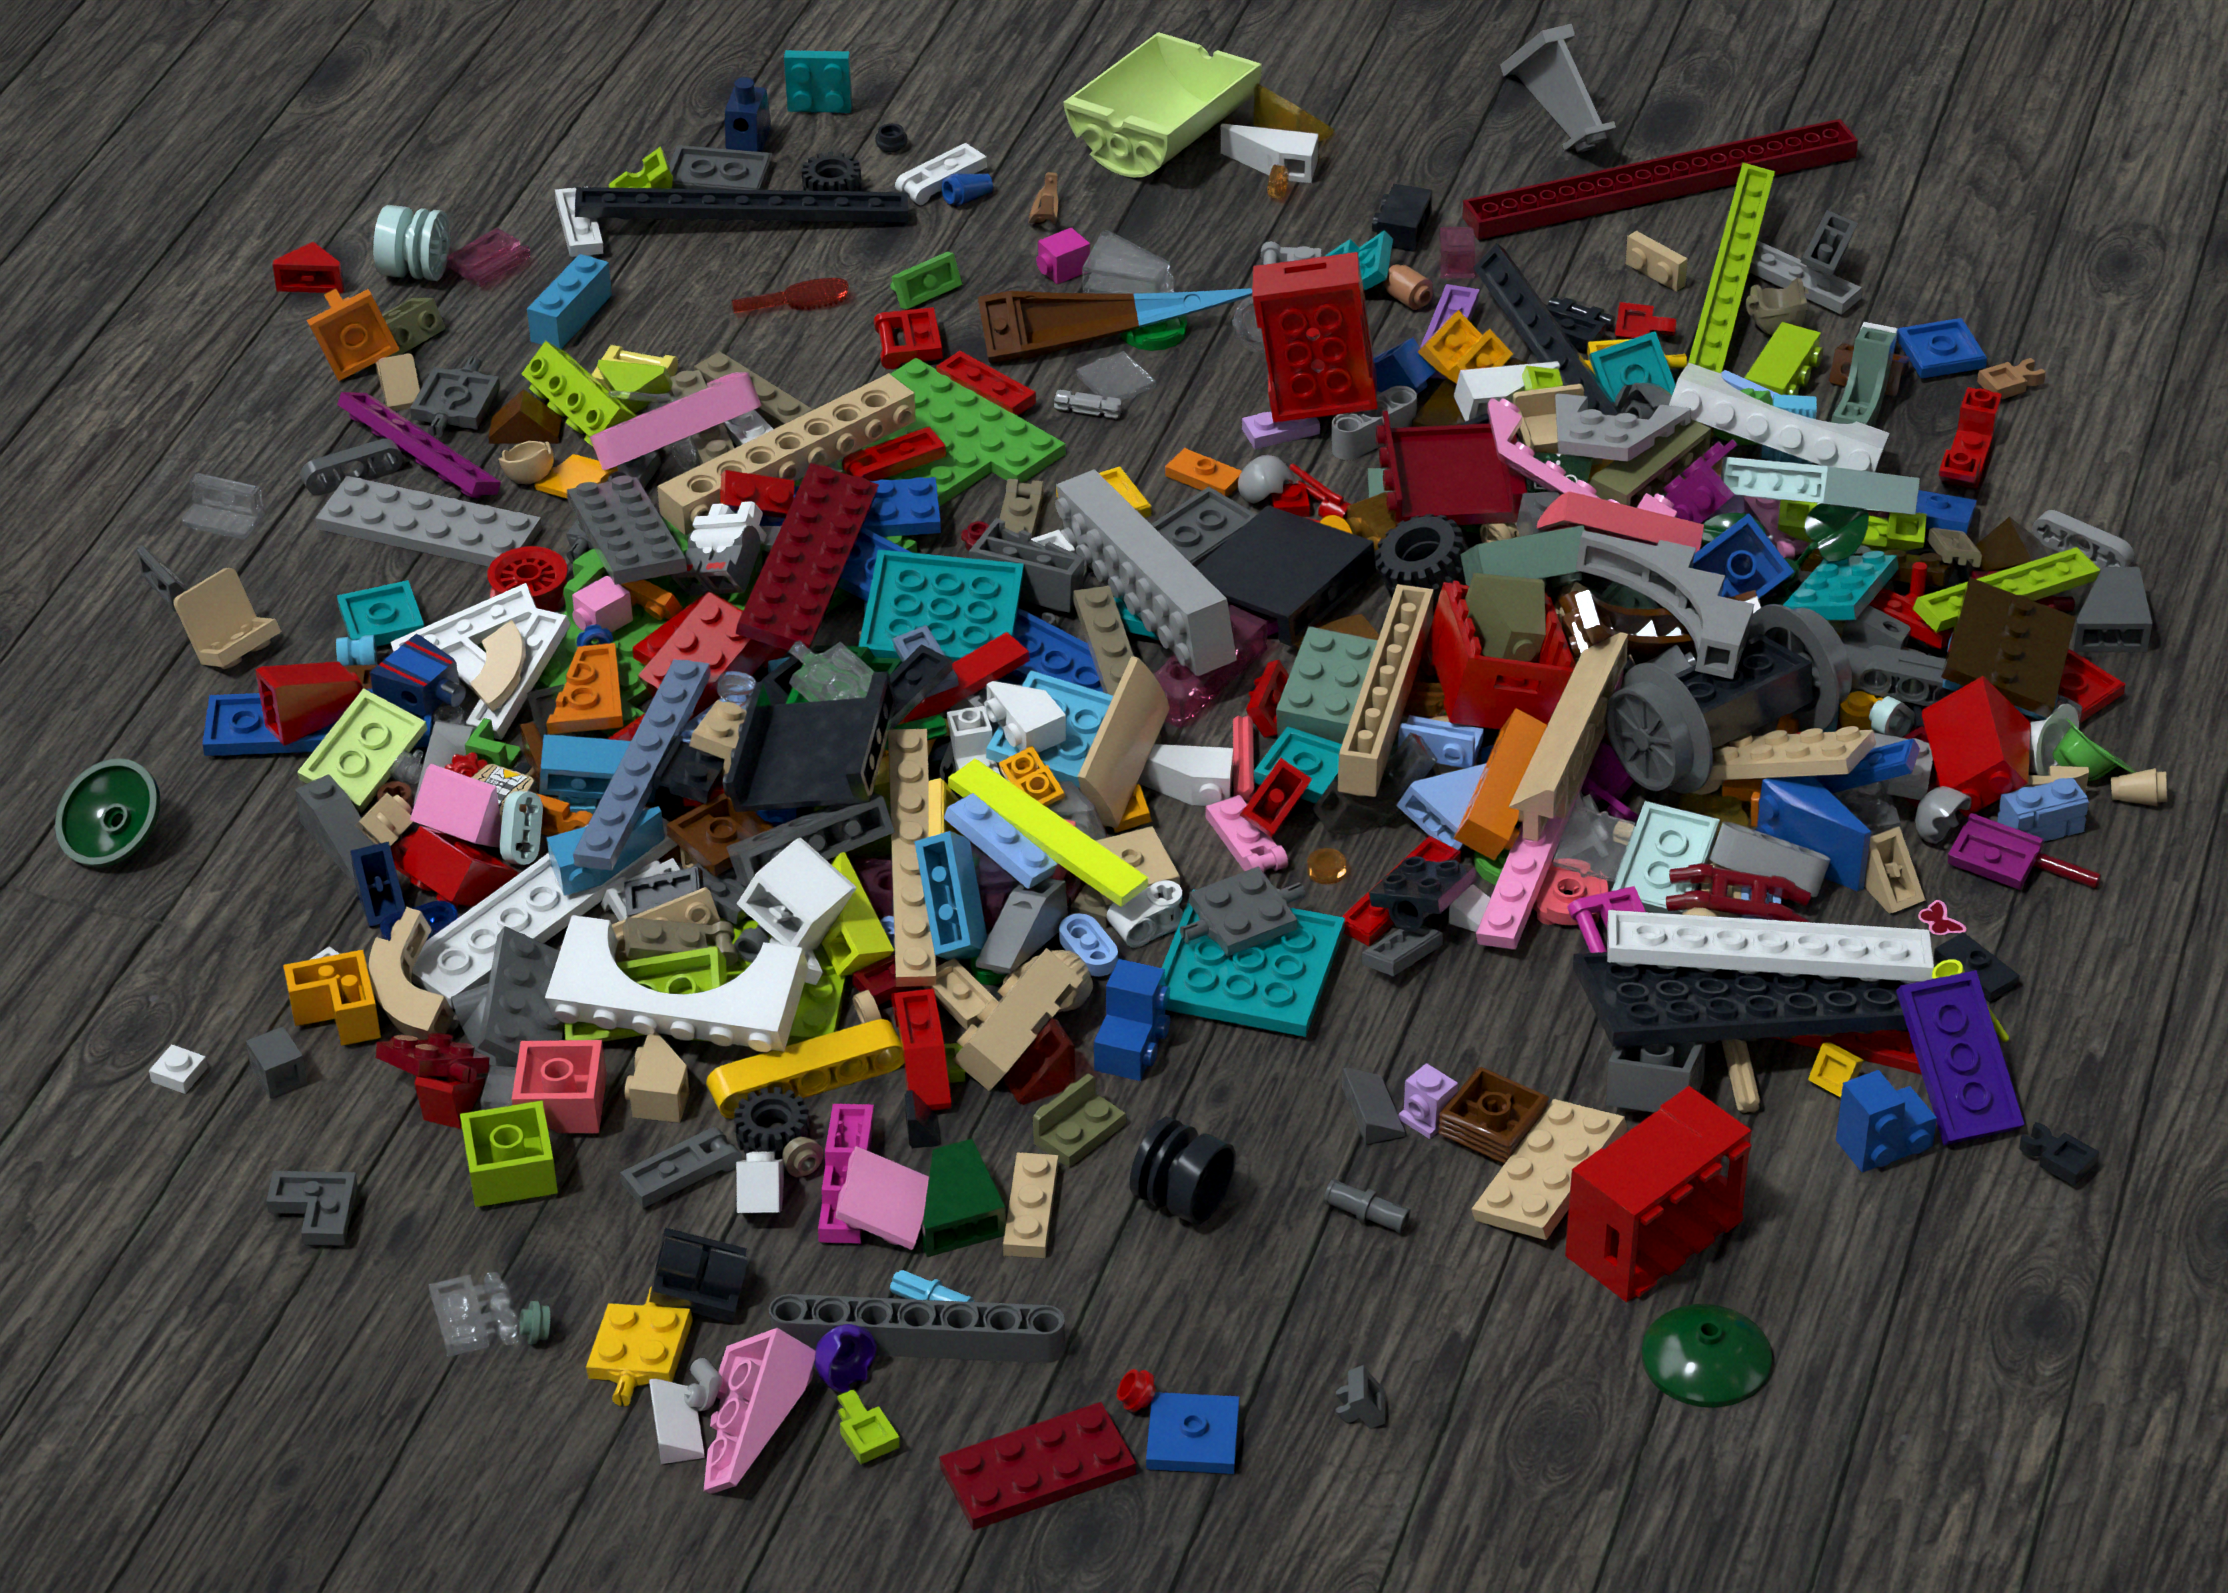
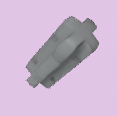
M1057 390L1054 398V407L1057 410L1067 412L1071 408L1074 413L1101 416V413H1103L1106 418L1117 419L1122 413V400L1108 397L1107 400H1104V396L1081 392H1076L1075 395H1072V391Z

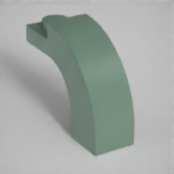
M1862 327L1855 339L1847 385L1843 397L1832 415L1831 423L1852 424L1857 421L1871 427L1875 426L1890 374L1897 333Z

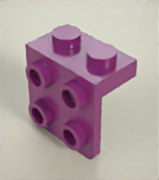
M1733 439L1725 446L1717 442L1702 455L1707 460L1706 462L1700 457L1681 473L1686 478L1685 480L1679 475L1663 488L1667 493L1665 498L1674 504L1672 509L1677 511L1676 518L1701 524L1735 495L1711 468L1737 445Z

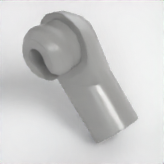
M699 1358L692 1363L690 1368L691 1374L699 1382V1385L696 1383L690 1384L687 1389L691 1393L690 1395L684 1394V1400L689 1407H697L698 1411H704L713 1406L723 1379L707 1359Z

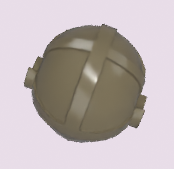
M1800 278L1794 279L1784 289H1761L1759 285H1754L1751 287L1750 296L1746 299L1747 311L1753 316L1756 324L1762 331L1773 336L1781 322L1799 327L1802 326L1806 310H1808L1805 294L1809 292L1803 286Z

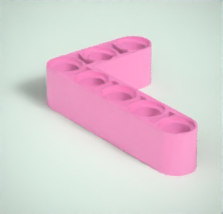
M735 372L707 383L708 388L590 436L602 469L606 470L762 406L749 372Z

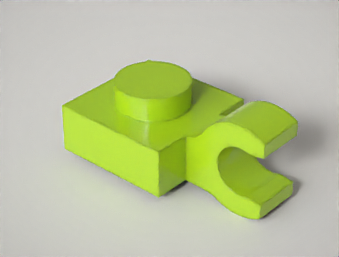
M854 1390L837 1396L838 1401L843 1407L838 1410V1414L843 1421L840 1423V1434L860 1465L900 1448L899 1436L879 1406L867 1411Z

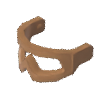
M1046 173L1045 186L1038 192L1033 202L1028 223L1045 222L1046 219L1051 224L1057 223V173Z

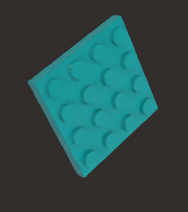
M878 549L859 647H869L875 657L900 658L893 647L892 638L927 625L944 655L952 659V663L1006 632L1013 637L1023 580L1024 563Z
M1188 900L1162 966L1165 969V986L1170 987V998L1165 1010L1306 1037L1345 930V918L1289 907L1297 918L1296 930L1227 956L1220 945L1209 938V936L1204 935L1188 943L1182 939L1180 927L1199 921V916Z

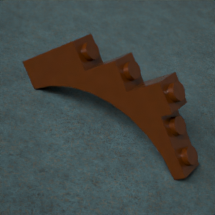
M1590 590L1574 594L1578 607L1572 609L1575 622H1572L1575 635L1569 637V641L1575 658H1579L1583 650L1620 632L1628 634L1627 655L1631 654L1636 665L1651 660L1677 644L1684 655L1689 652L1691 654L1696 653L1694 640L1688 630L1666 608L1635 609L1610 605L1597 599ZM1755 590L1729 597V599L1755 604L1753 613L1761 608Z

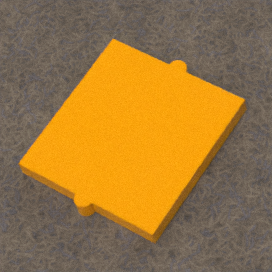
M572 454L560 465L551 468V472L534 485L538 491L568 499L567 489L576 488L577 485L584 482L605 483L612 473L618 471V467L615 466L603 470L598 460Z

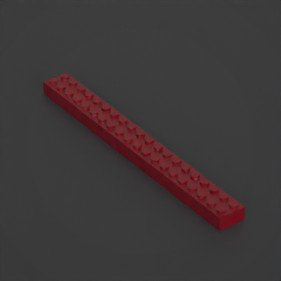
M1841 119L1466 199L1463 200L1462 217L1478 240L1487 239L1489 237L1525 231L1535 227H1543L1585 216L1621 210L1631 206H1639L1645 203L1657 202L1727 185L1737 184L1743 163L1775 171L1774 175L1814 166L1827 165L1837 161H1845L1856 158L1858 140Z

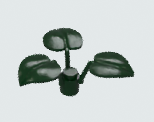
M1823 503L1812 508L1805 521V533L1814 542L1805 549L1797 561L1794 562L1789 558H1784L1794 570V574L1790 580L1775 591L1783 594L1785 598L1772 596L1765 600L1763 606L1770 604L1784 605L1798 584L1799 569L1803 567L1804 562L1817 547L1823 559L1829 562L1842 561L1853 555L1866 536L1869 523L1868 511L1865 508ZM1725 513L1704 522L1703 545L1706 546L1747 514ZM1752 517L1755 520V522L1759 525V527L1762 529V531L1765 533V529L1761 525V523L1757 519Z

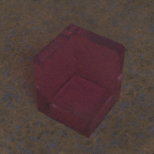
M1440 227V278H1474V229L1472 227Z

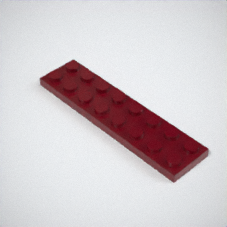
M810 463L741 614L735 634L804 656L808 655L875 500L879 484L870 482L863 477L851 476L835 471L828 466Z

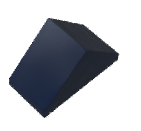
M389 841L351 850L350 855L356 892L368 926L371 927L401 919L406 908Z

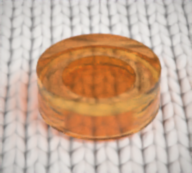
M1273 165L1267 187L1269 197L1278 199L1284 197L1289 182V169L1287 166Z
M1322 848L1315 850L1308 857L1307 874L1316 883L1325 885L1335 884L1345 877L1346 858L1335 849Z

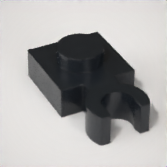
M2035 1122L2033 1124L2031 1137L2034 1139L2025 1134L2020 1139L2019 1149L2029 1156H2041L2040 1167L2073 1186L2098 1163L2099 1151L2065 1132L2059 1138L2052 1136L2050 1129L2041 1123Z

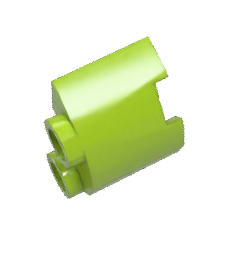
M659 147L642 159L644 167L640 172H624L608 184L609 188L671 189L673 176L662 148Z

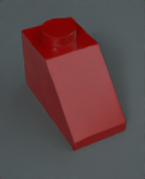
M1280 757L1239 816L1272 837L1297 805L1312 778Z

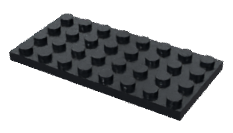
M1607 952L1574 954L1573 969L1612 1047L1621 1046L1631 1049L1638 1045L1669 1044L1674 1046L1678 1043L1704 1041V1044H1712L1718 1040L1738 1039L1741 1041H1754L1757 1038L1766 1037L1792 1039L1799 1035L1815 1034L1830 1037L1836 1033L1857 1032L1860 1034H1872L1875 1031L1882 1030L1909 1032L1896 992L1901 985H1906L1907 983H1903L1900 980L1880 979L1869 982L1857 977L1840 976L1836 979H1826L1819 975L1809 974L1789 977L1777 972L1759 971L1755 974H1745L1738 970L1718 969L1709 972L1702 971L1697 967L1678 966L1674 969H1664L1657 965L1649 964L1622 966L1616 962H1607Z

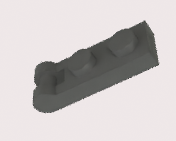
M713 1127L620 1172L621 1183L638 1204L645 1208L720 1170L731 1171L735 1169L736 1162L742 1160V1155L734 1145L727 1144V1138L719 1128Z

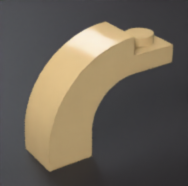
M406 907L401 920L396 921L392 928L391 940L375 938L369 958V978L378 1002L393 1025L404 1035L417 1037L418 1040H425L432 1033L446 1034L455 1013L445 996L428 992L412 985L413 967L431 932V928L421 911Z

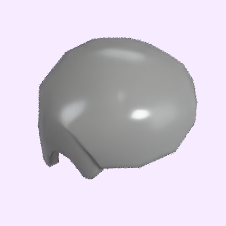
M1262 455L1248 462L1243 468L1238 480V489L1246 502L1257 503L1265 499L1270 493H1283V482L1287 480L1293 483L1295 478L1291 470L1280 458Z
M1944 786L1934 788L1928 792L1920 801L1916 812V830L1920 838L1934 844L1940 842L1951 827L1959 825L1955 813L1958 809L1969 810L1971 807V797Z

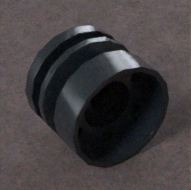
M1165 1116L1157 1121L1148 1131L1138 1148L1129 1177L1130 1191L1133 1196L1141 1200L1150 1201L1156 1207L1167 1205L1171 1214L1193 1224H1202L1217 1210L1226 1195L1236 1165V1151L1233 1145L1210 1134L1203 1133L1199 1135L1195 1127L1184 1125L1173 1117Z

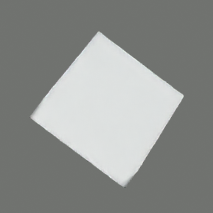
M1472 884L1450 904L1449 924L1477 932L1490 897Z

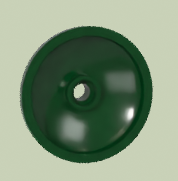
M128 759L105 760L82 772L65 791L56 813V837L65 854L81 865L94 868L117 864L134 854L152 833L159 816L160 791L152 774L142 765Z
M1692 1304L1664 1313L1650 1325L1642 1344L1643 1367L1652 1383L1669 1397L1697 1407H1725L1745 1401L1763 1387L1771 1370L1772 1351L1764 1332L1745 1315L1719 1305Z

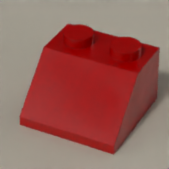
M419 826L399 866L412 875L411 883L427 891L433 889L438 893L436 897L438 901L457 909L459 904L469 907L476 906L519 873L475 843L423 826Z

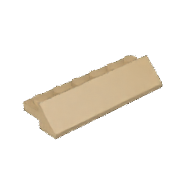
M1620 632L1583 650L1509 805V808L1519 810L1518 820L1523 821V838L1538 842L1549 818L1553 819L1554 816L1566 818L1606 732L1607 703L1615 693V685L1627 662L1628 634Z

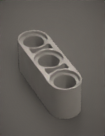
M1395 386L1377 395L1378 409L1344 413L1334 417L1332 421V454L1339 459L1353 460L1378 448L1376 445V425H1382V411H1388L1391 428L1412 427V420L1416 416L1417 410L1416 392L1407 386Z
M1731 822L1722 823L1710 856V860L1714 863L1735 871L1770 877L1772 875L1785 877L1793 881L1796 886L1810 892L1812 897L1818 896L1831 861L1829 857L1819 852Z

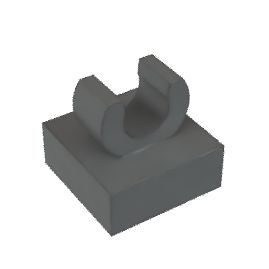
M1364 1365L1349 1370L1348 1385L1336 1391V1396L1344 1404V1406L1336 1408V1413L1346 1423L1353 1422L1360 1417L1370 1429L1385 1424V1389Z

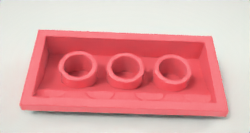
M1569 491L1559 496L1550 504L1538 520L1536 528L1554 531L1584 525L1585 531L1653 546H1657L1659 540L1696 547V553L1700 550L1704 524Z

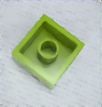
M542 1100L460 1114L475 1207L558 1193L553 1154Z

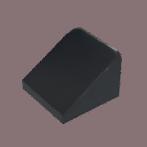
M907 1090L904 1097L909 1146L911 1148L939 1146L941 1138L937 1115L913 1090Z

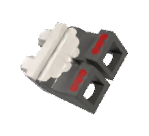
M752 501L741 502L737 514L727 505L712 504L708 516H696L692 524L695 530L689 535L688 550L685 554L687 572L671 574L670 576L688 596L703 595L707 591L714 594L715 592L718 594L745 592L760 551V546L764 543L767 536L759 526L763 512Z

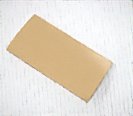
M1131 656L1078 774L1088 821L1118 828L1170 709L1160 683L1149 668L1137 657Z

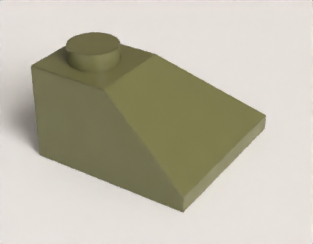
M1473 573L1465 600L1469 609L1467 618H1472L1475 627L1473 637H1478L1482 648L1481 654L1488 657L1536 663L1546 635L1545 589L1543 580Z

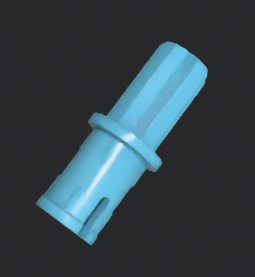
M904 1270L894 1274L890 1285V1290L893 1294L906 1299L974 1302L973 1297L942 1286V1282L938 1279H934L931 1282Z

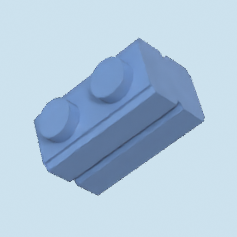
M2060 778L2054 782L2034 787H2023L2018 791L2001 795L1999 807L2001 811L1998 813L1997 822L2043 838V842L2066 835L2084 832L2085 815H2087L2089 805L2088 797L2074 778Z

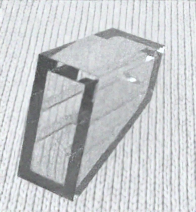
M1102 230L1082 268L1083 293H1173L1175 279L1170 276L1169 261L1107 230Z

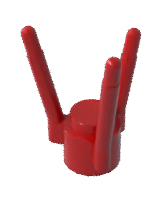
M1290 464L1289 469L1309 484L1306 485L1307 494L1322 502L1318 510V515L1322 519L1329 515H1336L1344 520L1347 519V506L1351 505V503L1344 501V497L1332 492L1295 464ZM1299 480L1295 482V484H1305ZM1310 519L1320 523V520Z

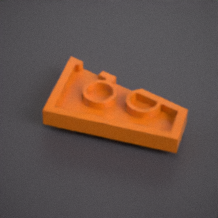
M615 643L579 646L566 674L564 689L562 692H559L556 698L555 711L553 715H549L547 720L548 735L623 727Z

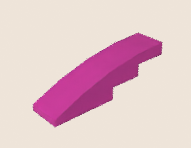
M833 1104L825 1148L826 1166L822 1184V1207L818 1226L819 1242L861 1243L862 1229L852 1228L844 1221L835 1217L838 1196L846 1182L849 1157L856 1146L871 1152L874 1105Z

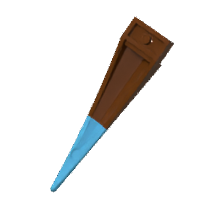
M1252 289L1133 294L1006 291L979 296L978 303L989 363L1022 357L1024 360L1249 298L1252 297Z

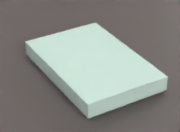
M1645 801L1612 891L1635 886L1646 911L1682 915L1687 909L1678 911L1667 910L1666 896L1695 891L1699 883L1691 884L1689 882L1672 885L1669 878V870L1688 867L1691 864H1706L1720 827V819Z

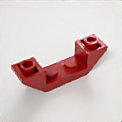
M1967 387L1960 407L1958 429L1951 450L1946 449L1938 476L1942 483L1972 489L1978 488L1991 448L2002 393L1991 392L1982 388Z
M934 988L892 993L891 1002L895 1025L899 1027L904 1056L906 1089L913 1090L932 1110L951 1108L945 1046Z

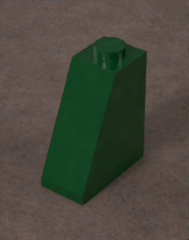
M973 1139L933 1149L922 1223L924 1253L926 1257L1005 1235V1206Z

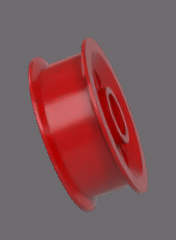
M525 546L506 551L495 558L488 568L487 577L492 587L490 598L526 583L536 607L555 613L566 603L563 595L568 573L566 561L557 552L544 547Z

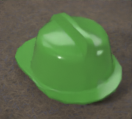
M2067 717L2065 718L2071 726L2052 754L2053 759L2060 766L2088 767V781L2099 779L2118 765L2131 773L2137 772L2124 761L2088 739Z

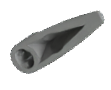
M435 722L414 806L427 767L430 764L445 768L447 764L452 763V757L455 754L466 755L465 743L475 731L474 727Z

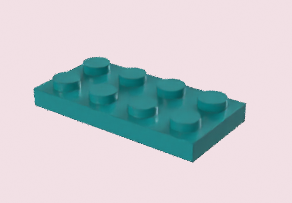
M1871 551L1864 553L1862 556H1850L1838 562H1829L1824 559L1783 606L1792 610L1807 608L1820 614L1826 620H1856L1899 569L1897 555H1884L1882 551Z

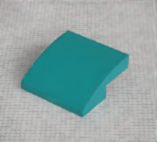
M1383 231L1360 247L1349 239L1325 256L1358 252L1363 289L1367 290L1387 279L1393 238Z

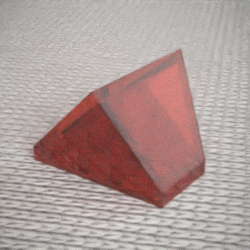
M1052 1018L1009 1071L1002 1077L1017 1102L1022 1105L1063 1092L1071 1083L1076 1082L1075 1046L1056 1019Z

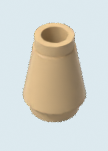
M2156 768L2119 777H2111L2112 800L2157 806V802H2167L2166 772H2156Z

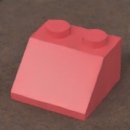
M602 1040L521 1041L511 1098L512 1105L542 1100L547 1127L557 1133H599L607 1079Z

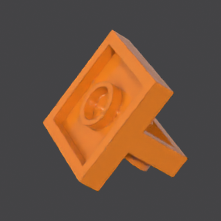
M334 289L324 294L330 309L307 320L338 381L400 350L369 289L342 299L337 289Z

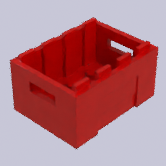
M1358 252L1253 266L1252 297L1257 328L1262 330L1268 367V395L1273 423L1378 409L1377 376ZM1310 328H1316L1320 333L1317 337H1309L1306 332ZM1319 359L1325 365L1321 369H1315L1311 363Z
M1453 581V583L1443 582L1425 647L1430 663L1435 665L1445 696L1443 704L1449 723L1501 730L1517 708L1548 725L1576 666L1551 597H1548L1547 593H1545L1546 635L1537 662L1495 658L1481 654L1482 648L1478 637H1473L1475 627L1472 618H1467L1469 609L1465 600L1469 586L1460 585L1459 581Z
M1687 1086L1662 1104L1658 1111L1609 1146L1599 1149L1572 1169L1565 1256L1626 1303L1636 1295L1638 1297L1642 1296L1657 1285V1280L1663 1275L1667 1274L1669 1276L1684 1265L1686 1258L1690 1255L1700 1253L1715 1242V1237L1723 1231L1727 1233L1743 1221L1744 1216L1742 1213L1749 1151L1752 1147L1750 1144L1752 1130L1695 1089ZM1723 1156L1730 1159L1728 1179L1720 1174L1723 1168L1721 1165Z

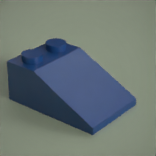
M1813 776L1773 777L1762 780L1756 831L1829 857L1831 861L1825 874V879L1855 891L1864 889L1871 831Z

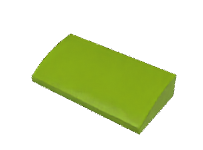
M718 946L616 963L619 969L634 982L662 993L694 994L727 984L726 959ZM580 1021L573 1024L565 1023V1040H602L604 1042L644 1035L627 1028L615 1027L614 1029H604L596 1024Z

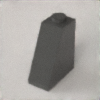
M2102 567L2077 617L2072 646L2074 652H2148L2152 620L2140 567Z

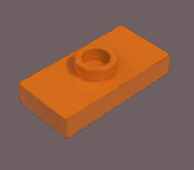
M1186 448L1165 466L1166 477L1201 491L1211 487L1226 497L1238 487L1239 476L1242 472L1239 469Z

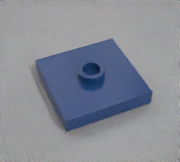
M1962 318L1897 329L1896 339L1907 357H1910V362L1920 378L1986 368L1987 357Z
M1918 490L1915 513L1927 514L1925 529L1930 530L1933 527L1963 531L1967 534L1975 513L1977 500Z
M1155 1392L1151 1401L1146 1469L1234 1474L1239 1397Z

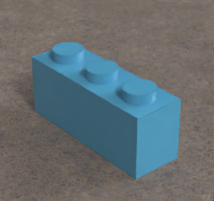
M579 254L527 308L531 342L543 345L546 340L560 349L566 345L612 296L609 262Z
M544 734L539 794L602 799L631 741ZM655 788L647 801L648 803H655Z
M948 831L914 841L935 955L946 960L955 958L957 961L979 956L987 940V933L970 840Z

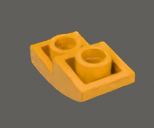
M1033 746L999 762L1000 770L1006 780H1009L1045 807L1065 797L1064 791L1048 765H1044Z

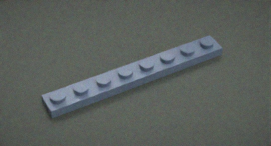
M673 659L573 853L575 866L613 870L654 789V778L677 736H681L711 676L709 663Z

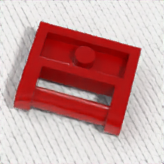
M934 307L882 312L875 316L873 322L875 331L880 335L882 346L880 359L884 368L895 369L901 363L910 362L914 358L922 362L943 359ZM894 328H902L905 345L895 346Z

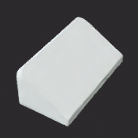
M649 1379L661 1464L705 1458L697 1407H689L684 1400V1394L690 1395L691 1393L687 1389L688 1386L660 1379Z

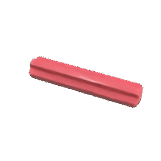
M1238 715L1233 719L1234 797L1240 795L1243 800L1248 802L1254 795L1253 720L1249 716L1241 717Z

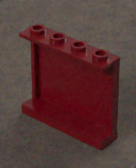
M1382 411V425H1376V445L1380 447V469H1385L1383 470L1384 491H1390L1386 494L1387 513H1394L1396 527L1403 520L1406 522L1411 520V517L1418 515L1419 517H1424L1426 514H1434L1435 517L1439 515L1447 516L1448 520L1453 519L1457 525L1517 522L1522 495L1527 493L1524 475L1498 459L1490 423L1391 428L1388 411ZM1516 434L1510 441L1513 445L1517 442Z

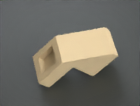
M386 793L355 826L374 844L389 841L391 846L398 839V836L413 822L410 820V813L413 809L399 795L396 794L392 797Z

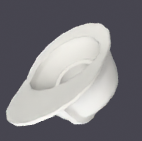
M2070 704L2060 705L2046 720L2031 722L2029 772L2039 776H2048L2049 766H2060L2053 759L2052 754L2071 726L2065 718L2067 717L2079 729L2078 714Z

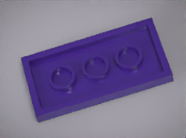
M1977 971L1901 985L1896 992L1934 1115L1937 1117L1936 1122L1943 1145L2018 1130L2025 1124Z

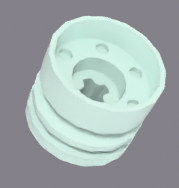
M393 205L383 207L378 216L374 234L373 255L377 272L382 276L403 278L410 271L411 276L415 279L425 277L427 280L438 281L445 271L450 247V228L446 213L442 210L430 212L427 209L421 208L414 215L409 207Z

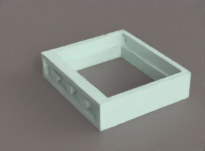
M1723 457L1721 479L1735 495L1773 500L1817 503V505L1820 503L1914 515L1916 512L1920 478L1830 466Z

